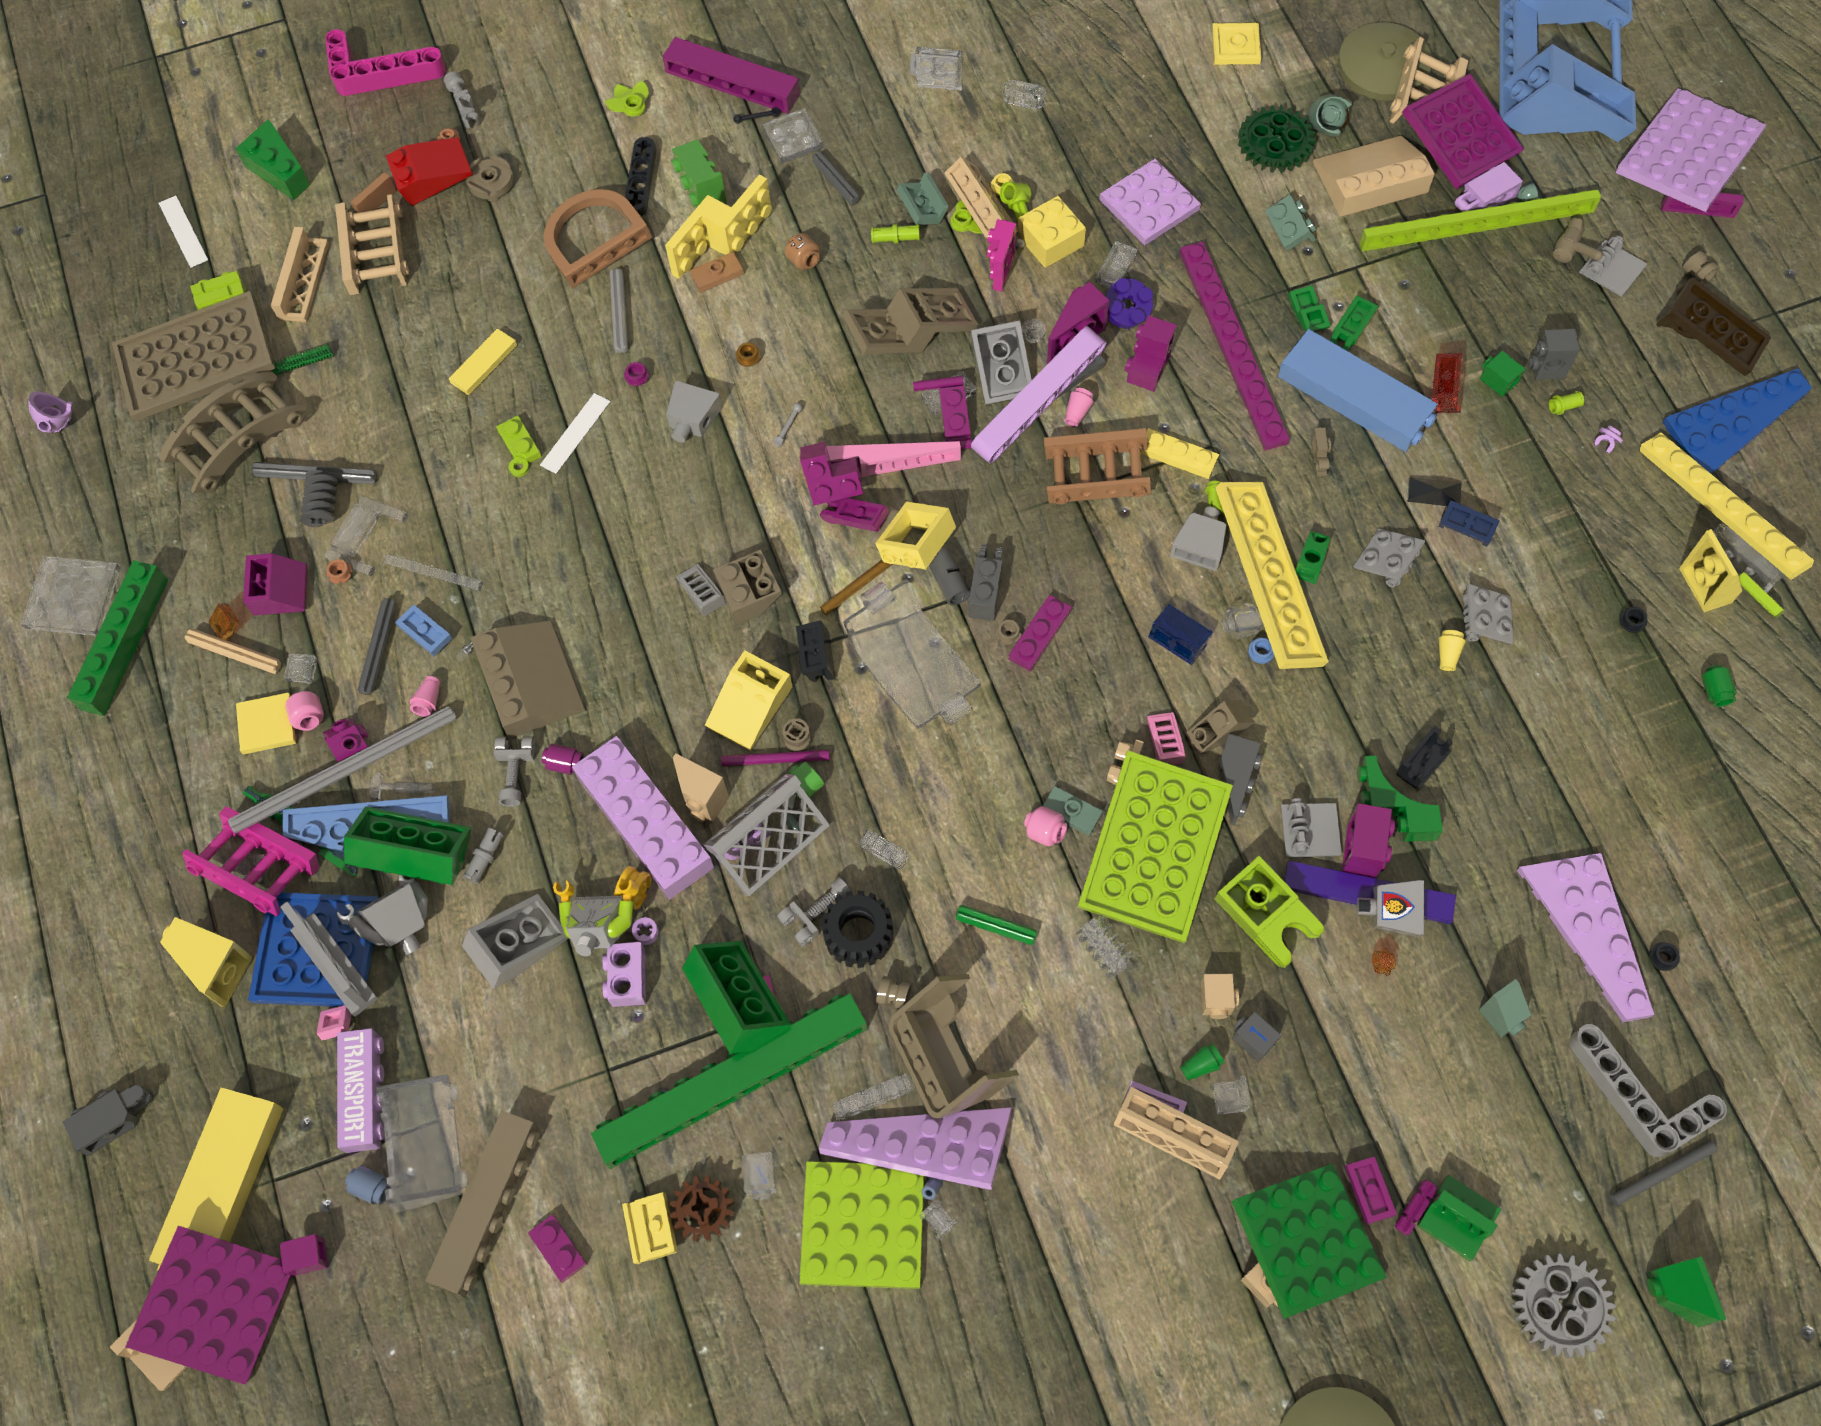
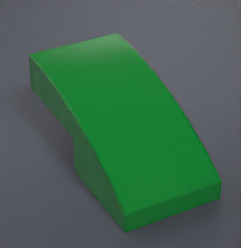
M1313 285L1288 293L1287 296L1293 311L1305 332L1308 329L1316 332L1331 327L1324 305L1319 304Z

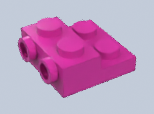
M997 219L994 229L990 228L987 243H990L987 252V258H990V279H993V290L1001 292L1003 291L1015 255L1016 223L1009 222L1008 220Z

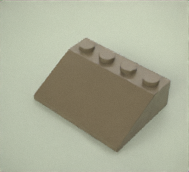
M551 621L499 627L470 637L500 721L509 739L585 711Z

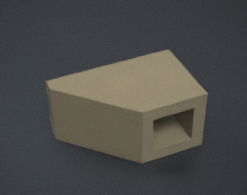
M1241 700L1223 701L1186 733L1198 752L1205 754L1226 743L1229 734L1239 736L1255 721Z

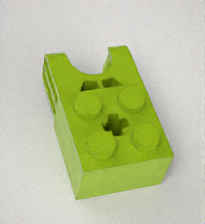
M1260 856L1224 886L1214 898L1264 953L1281 968H1286L1291 962V953L1282 941L1284 929L1291 927L1299 929L1309 938H1318L1324 933L1322 923ZM1258 894L1261 897L1260 903L1254 902L1251 897Z

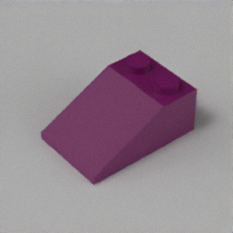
M1091 282L1082 287H1077L1070 295L1049 336L1047 364L1084 327L1088 326L1098 335L1106 330L1109 300Z

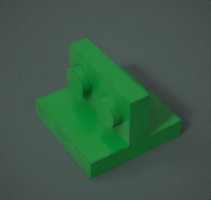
M1447 1175L1417 1227L1468 1261H1472L1483 1241L1494 1233L1498 1226L1494 1222L1502 1209L1455 1178Z

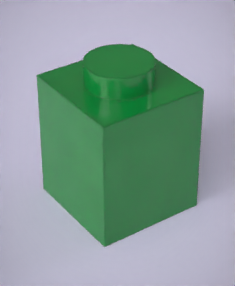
M1501 351L1495 358L1490 356L1482 366L1484 371L1480 380L1504 397L1520 382L1525 368L1504 351Z

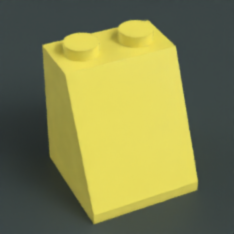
M176 917L165 928L160 942L197 989L224 1008L253 959L249 953L234 941Z

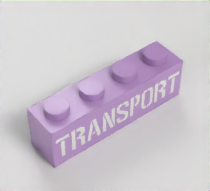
M372 1028L337 1033V1148L345 1153L381 1149V1140L385 1137V1127L383 1122H381V1111L384 1110L385 1101L383 1094L380 1093V1082L384 1081V1068L380 1065V1054L384 1052L383 1038Z

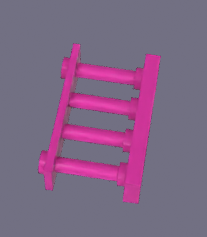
M226 806L219 813L223 830L199 855L185 849L182 852L186 863L185 867L191 874L195 876L201 875L253 903L259 911L263 913L270 912L278 916L281 911L276 897L298 872L302 873L304 871L313 876L319 870L316 853L259 823L239 833H234L228 824V820L240 813ZM231 836H238L245 840L221 868L209 862ZM259 847L267 852L244 880L231 874L254 848L257 849ZM276 860H283L290 864L266 892L254 886Z

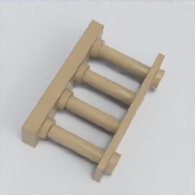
M1419 37L1413 45L1410 44L1404 53V58L1406 59L1398 91L1390 107V111H1392L1390 122L1394 124L1402 115V111L1408 106L1409 97L1418 101L1428 96L1412 87L1413 80L1439 90L1465 76L1468 60L1460 57L1454 64L1447 65L1421 52L1423 38ZM1418 62L1443 73L1446 78L1445 83L1417 70Z
M392 194L387 195L388 208L353 214V212L348 211L345 203L335 204L342 278L349 295L359 294L358 284L362 283V280L397 274L402 286L407 285L406 275H409V267L407 261L404 260L399 221L403 214L400 204L395 203ZM390 217V227L356 233L352 227L356 226V223ZM392 236V246L358 252L354 246L358 245V242ZM394 255L395 265L362 271L357 269L356 264H360V261Z

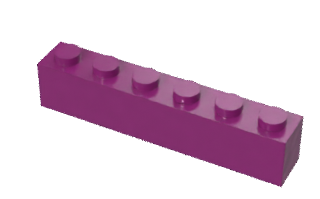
M674 37L662 56L666 73L771 109L778 107L780 112L789 114L800 95L799 79L790 74L778 72L772 68L734 57L728 53H722L710 47L692 43L689 40Z

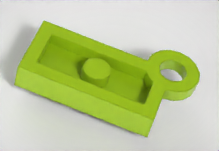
M516 416L496 426V429L514 458L508 466L510 473L515 477H522L528 473L529 463L542 456L519 416ZM518 464H522L523 468L521 470H515V466Z

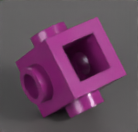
M353 717L348 720L345 718L340 719L332 724L331 729L323 732L324 739L338 762L368 747L365 738L369 737L363 724H356Z

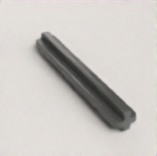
M384 598L381 601L357 689L359 693L364 695H371L374 691L396 608V602L388 598Z

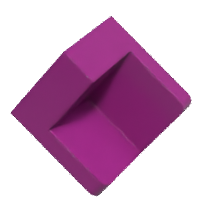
M313 1234L280 1244L284 1274L293 1277L328 1268L325 1239L323 1237Z

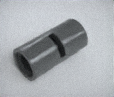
M948 548L940 549L929 564V567L948 605H958L970 597L971 591Z

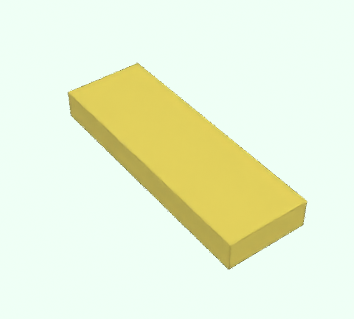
M496 329L449 378L450 383L467 395H470L517 346L516 340Z

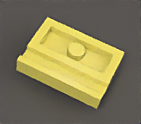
M661 1192L635 1200V1202L622 1204L634 1264H641L648 1260L651 1261L678 1253L666 1193Z

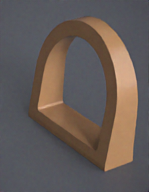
M603 189L585 191L567 199L552 213L544 230L546 250L572 289L652 238L647 224L631 203L621 194ZM607 206L616 209L626 218L631 225L629 228L572 264H569L559 250L558 239L563 225L573 214L584 208Z

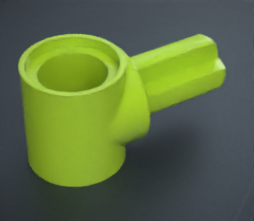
M1005 182L1000 188V199L1003 203L1008 204L1009 209L1014 210L1018 223V218L1028 213L1026 205L1031 198V189L1025 183Z

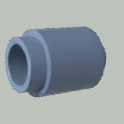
M360 1165L357 1169L353 1168L345 1180L348 1193L370 1204H383L390 1195L393 1186L386 1176L363 1165Z

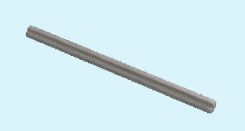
M446 707L230 818L228 824L234 833H239L455 721L456 715L451 707Z

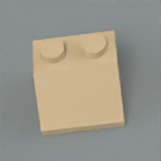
M675 753L673 761L681 791L690 812L689 815L699 822L706 820L713 824L729 798L723 777Z

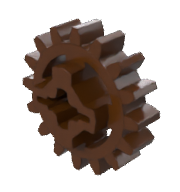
M707 1175L703 1182H700L698 1177L694 1176L692 1185L683 1181L684 1190L682 1192L679 1190L674 1191L678 1200L670 1201L669 1204L676 1209L675 1212L669 1214L672 1220H678L674 1228L677 1231L684 1228L682 1236L685 1239L693 1234L695 1243L700 1241L701 1236H704L707 1242H711V1234L713 1233L721 1237L720 1228L722 1226L725 1228L730 1227L726 1218L734 1217L735 1215L732 1210L728 1209L729 1206L735 1204L733 1198H725L730 1193L729 1189L726 1187L720 1190L722 1182L717 1179L711 1184V1178ZM704 1190L714 1192L719 1198L707 1197ZM692 1194L693 1197L690 1202L684 1205L686 1199ZM700 1198L709 1207L704 1210V1219L695 1211L700 1209ZM717 1213H720L719 1218L712 1225L711 1221L713 1220L714 1216ZM685 1220H696L700 1229L691 1227Z

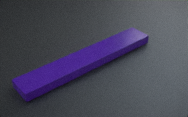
M1292 861L1287 862L1284 882L1294 892L1357 905V898H1373L1374 887L1395 883ZM1424 889V919L1451 924L1453 922L1456 895Z

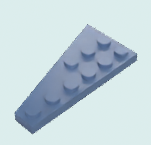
M446 795L283 810V836L291 840L344 852V836L365 806L450 823L449 797Z

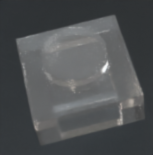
M289 653L284 673L285 680L288 682L313 683L318 661L316 656Z

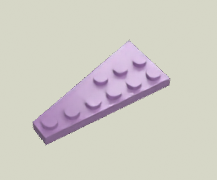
M1598 853L1519 867L1518 873L1522 879L1525 878L1533 889L1532 893L1536 899L1541 900L1548 910L1550 919L1573 952L1578 953L1586 965L1585 969L1589 975H1593L1601 986L1603 995L1621 1021L1628 1022L1651 1018L1654 1012L1602 854Z
M1011 1107L961 1111L943 1118H933L930 1114L827 1122L819 1151L820 1154L992 1190L1012 1114Z

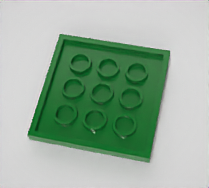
M1333 1164L1241 1196L1232 1201L1284 1319L1387 1278Z

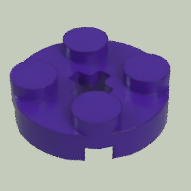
M1120 278L1110 286L1105 294V297L1109 300L1108 319L1120 328L1131 329L1139 326L1140 323L1143 324L1146 321L1148 315L1152 312L1153 293L1151 289L1135 279ZM1128 298L1132 300L1134 306H1131L1129 309L1125 308V303L1122 302L1123 299L1127 300Z

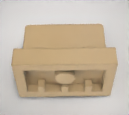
M135 1321L110 1348L117 1356L130 1358L158 1390L165 1391L187 1366L126 1348L125 1346L136 1323Z

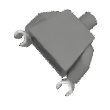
M399 875V887L356 911L358 915H356L354 908L350 904L346 905L347 910L350 912L348 916H342L337 912L340 922L349 925L361 938L377 946L385 945L391 947L399 942L405 954L408 955L421 947L413 933L425 926L424 920L427 917L428 898L420 884L416 882V879L405 880L402 875Z

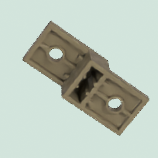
M900 288L887 309H847L843 315L863 354L923 352L936 332H971V330H975L978 326L958 288Z

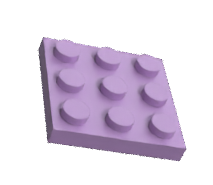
M1153 159L1100 193L1099 199L1144 246L1199 211L1201 205L1156 159Z

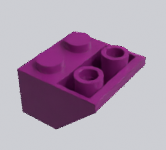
M273 553L246 556L243 602L254 616L306 611V563Z

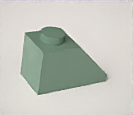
M1516 979L1495 993L1479 1009L1501 1038L1509 1032L1512 1036H1515L1527 1027L1524 1021L1531 1016L1521 986Z

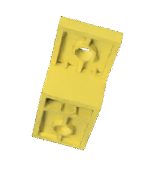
M759 174L732 207L709 195L706 196L665 245L673 276L680 279L685 272H688L698 256L704 254L707 246L723 255L731 252L735 254L736 251L741 250L745 240L755 233L760 222L771 213L772 206L767 178Z

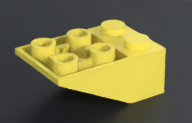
M744 650L731 669L705 727L751 751L793 688L790 674Z

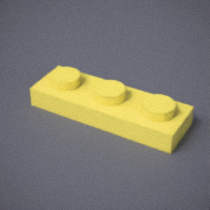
M1148 428L1146 432L1147 450L1140 451L1141 455L1198 476L1210 478L1219 457L1218 453Z

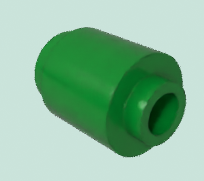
M1714 665L1707 668L1701 677L1709 701L1713 702L1715 707H1723L1734 703L1737 691L1729 668L1722 667V665Z

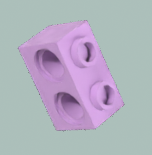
M641 942L613 944L612 947L607 948V954H603V969L607 971V981H603L604 998H608L612 1007L645 1005V948ZM621 957H630L628 964L624 966L617 965ZM624 983L631 984L628 992L624 994L617 993L620 985Z

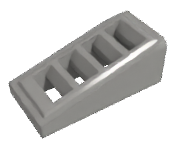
M698 564L676 577L703 617L726 604L720 590ZM696 573L699 575L691 581L686 582V579L690 578ZM701 580L703 581V583L699 584L693 589L691 588V586L696 584L697 582ZM705 587L708 588L707 590L703 591L702 593H700V594H698V595L696 594L698 591L702 590L703 588H705ZM712 593L711 597L707 598L704 601L701 600L702 598Z

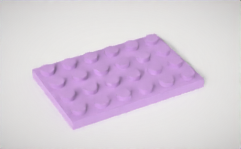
M1678 88L1619 164L1616 173L1707 212L1760 138L1766 125L1756 119L1748 118L1736 113L1732 109L1724 108L1710 100H1705L1693 95L1689 91Z

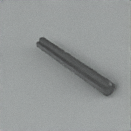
M255 462L252 468L254 476L306 480L305 475L309 470L324 471L336 478L338 482L374 484L377 478L374 469L267 462Z

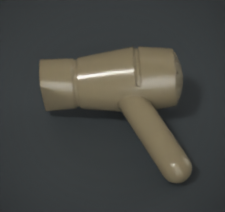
M1573 218L1557 240L1553 250V257L1559 262L1567 263L1571 261L1577 252L1594 260H1600L1603 257V253L1580 242L1584 233L1583 221L1579 218Z

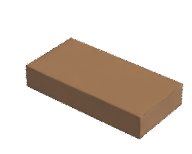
M385 172L382 173L350 202L355 213L376 210L387 200V195H393L396 192L390 176Z

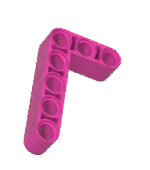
M331 30L325 37L329 73L337 92L343 96L438 79L446 73V66L441 52L435 47L353 61L351 47L342 30Z

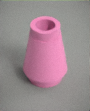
M1075 388L1074 392L1070 393L1064 422L1069 426L1078 427L1094 403L1092 400L1093 394L1083 388Z
M433 676L425 677V680L410 699V709L413 713L422 717H428L436 710L439 686L441 684L439 679Z

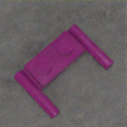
M963 376L913 382L914 392L939 389L946 440L943 442L959 441L961 450L970 449L972 442Z

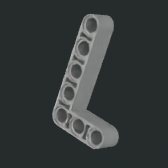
M1586 1024L1571 1035L1569 1040L1571 1050L1650 1155L1654 1157L1667 1155L1726 1116L1727 1107L1725 1102L1716 1095H1707L1667 1119L1599 1027L1593 1024ZM1581 1035L1588 1036L1592 1046L1586 1045L1582 1041ZM1600 1059L1605 1060L1609 1064L1610 1071H1606L1601 1067ZM1619 1084L1627 1088L1628 1096L1620 1093L1618 1089ZM1703 1105L1708 1106L1712 1110L1713 1117L1708 1116L1704 1112ZM1637 1109L1642 1110L1646 1114L1647 1122L1642 1121L1638 1117ZM1680 1120L1688 1124L1689 1132L1681 1128ZM1656 1135H1660L1665 1139L1666 1148L1658 1144Z

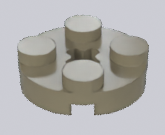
M489 156L490 159L485 160L478 158L470 164L473 175L466 178L468 188L478 198L488 199L490 202L498 201L502 195L510 190L514 183V176L510 165L505 159L498 156ZM492 175H494V178L490 180L485 179L486 176L491 177Z

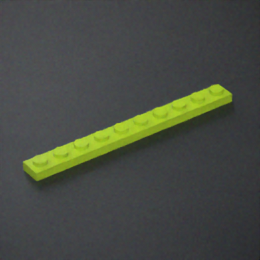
M1598 189L1581 191L1579 193L1561 194L1544 199L1537 198L1520 203L1513 202L1503 206H1490L1485 209L1466 210L1449 215L1443 214L1438 217L1419 218L1414 221L1395 222L1384 226H1372L1363 230L1359 245L1363 252L1593 213L1601 199V195Z

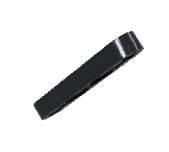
M649 137L638 138L634 143L625 198L633 207L636 202L635 198L638 199L639 204L634 209L640 217L647 211L656 157L654 141ZM644 147H647L646 150H645V155H646V156H643V155H642V151L644 150ZM644 164L648 166L646 170H636V167ZM637 183L645 185L640 190L633 189V186Z

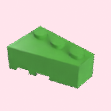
M696 139L673 148L674 159L671 160L674 172L681 175L679 179L684 191L688 190L690 193L688 197L692 207H698L707 195L727 205L722 174L720 171L715 173L713 169L715 164L712 160H708V154L700 141Z

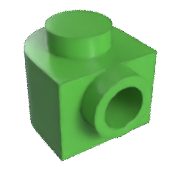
M806 762L800 766H794L787 773L796 775L802 783L800 786L809 798L824 786L823 780Z

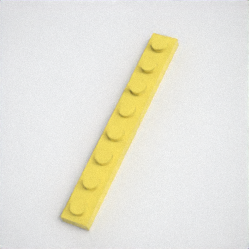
M1659 433L1641 444L1640 452L1790 580L1812 567L1814 560L1664 434Z

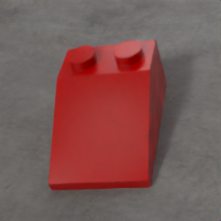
M458 137L409 144L386 155L397 189L411 206L473 175Z

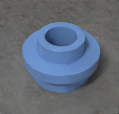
M1258 638L1249 645L1248 654L1254 662L1266 664L1273 659L1274 653L1268 639ZM1257 650H1264L1266 654H1259Z

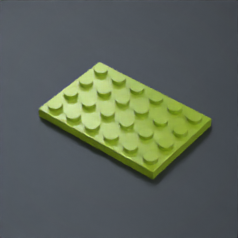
M1127 750L1077 908L1185 943L1233 785Z

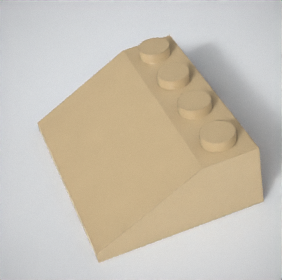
M1402 136L1313 160V164L1340 217L1428 193L1434 177V172L1425 155Z

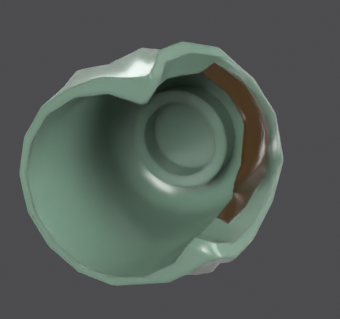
M1335 94L1318 97L1311 104L1308 111L1309 122L1313 124V129L1327 136L1339 137L1347 125L1349 108L1352 105V101Z

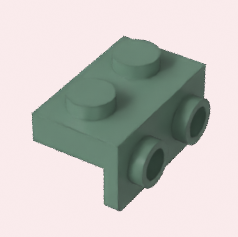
M924 173L918 183H900L896 190L916 225L940 224L948 209V204L930 173Z
M1288 195L1265 210L1287 251L1307 238L1312 242L1317 240L1313 233L1317 229L1310 218H1305L1304 213L1307 210L1300 199L1295 201L1291 195Z

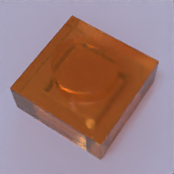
M227 603L218 604L208 621L218 638L230 640L239 623L236 615Z

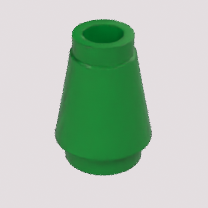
M1211 1043L1208 1046L1204 1044L1179 1067L1186 1079L1190 1081L1220 1070L1219 1066L1225 1062L1215 1045Z

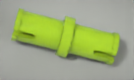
M893 224L892 227H871L872 243L893 241L894 244H899V241L920 240L919 224L911 226Z

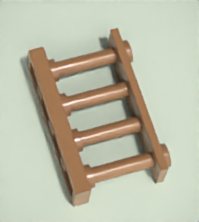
M1146 428L1044 438L1046 459H1053L1055 486H1047L1049 503L1065 504L1071 501L1127 496L1138 498L1151 494L1150 477L1142 478L1140 451L1147 450ZM1129 452L1132 479L1116 480L1114 454ZM1103 454L1106 481L1091 482L1089 456ZM1079 457V484L1065 485L1064 458Z

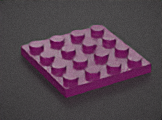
M1471 74L1414 102L1402 111L1404 117L1455 189L1479 177L1492 167H1496L1516 157L1524 150Z
M178 1225L125 1347L246 1385L291 1275L283 1273L282 1260Z

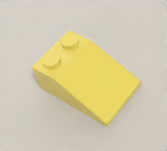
M1712 529L1706 531L1679 568L1704 612L1733 603L1742 592L1738 573Z

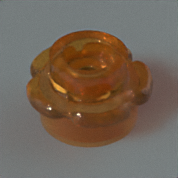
M1387 948L1373 952L1372 964L1376 974L1389 976L1391 970L1395 969V956L1392 952L1389 953Z

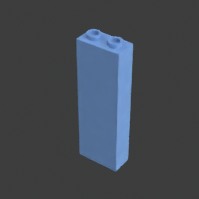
M1310 329L1306 331L1281 363L1278 374L1279 378L1405 452L1408 451L1412 444L1417 446L1424 435L1423 429L1425 427L1430 428L1437 418L1434 412L1438 403Z

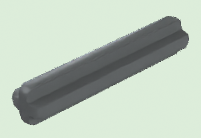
M821 151L814 154L812 161L846 201L850 205L859 202L860 194Z

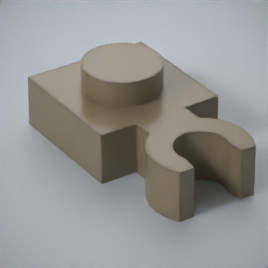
M1315 428L1311 439L1316 476H1327V469H1329L1327 453L1331 452V439L1326 437L1325 428Z

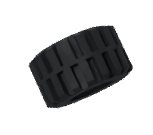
M858 890V895H852V891L846 892L847 897L842 898L841 895L835 898L836 903L830 902L827 906L828 913L824 912L822 918V932L828 952L831 956L834 954L835 960L839 963L845 961L848 967H852L853 963L857 964L858 968H864L863 963L869 962L870 966L876 964L875 959L879 958L881 960L885 957V950H890L891 940H893L894 936L889 908H885V902L881 898L877 901L875 894L869 893L868 896H865L864 891ZM853 918L868 919L875 926L873 933L862 941H851L845 938L841 931L845 923Z

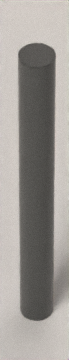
M1708 1141L1610 1195V1198L1614 1205L1619 1206L1717 1152V1147L1712 1141Z

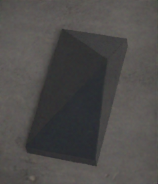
M1409 478L1407 502L1448 506L1450 500L1459 504L1461 502V483Z

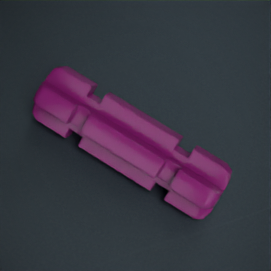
M1428 1180L1421 1182L1417 1189L1418 1193H1414L1403 1211L1404 1216H1401L1395 1224V1228L1404 1235H1409L1416 1226L1414 1222L1419 1221L1430 1203L1429 1199L1433 1198L1437 1192V1186Z

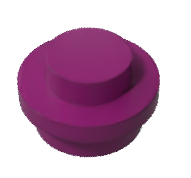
M633 362L626 367L624 378L631 386H641L647 382L649 372L643 364Z

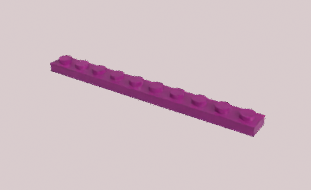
M1204 242L1180 247L1179 254L1264 451L1288 445L1289 436Z

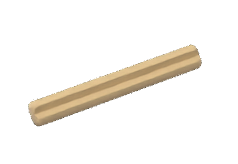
M193 628L189 629L185 635V640L190 644L273 674L278 673L282 665L277 658Z

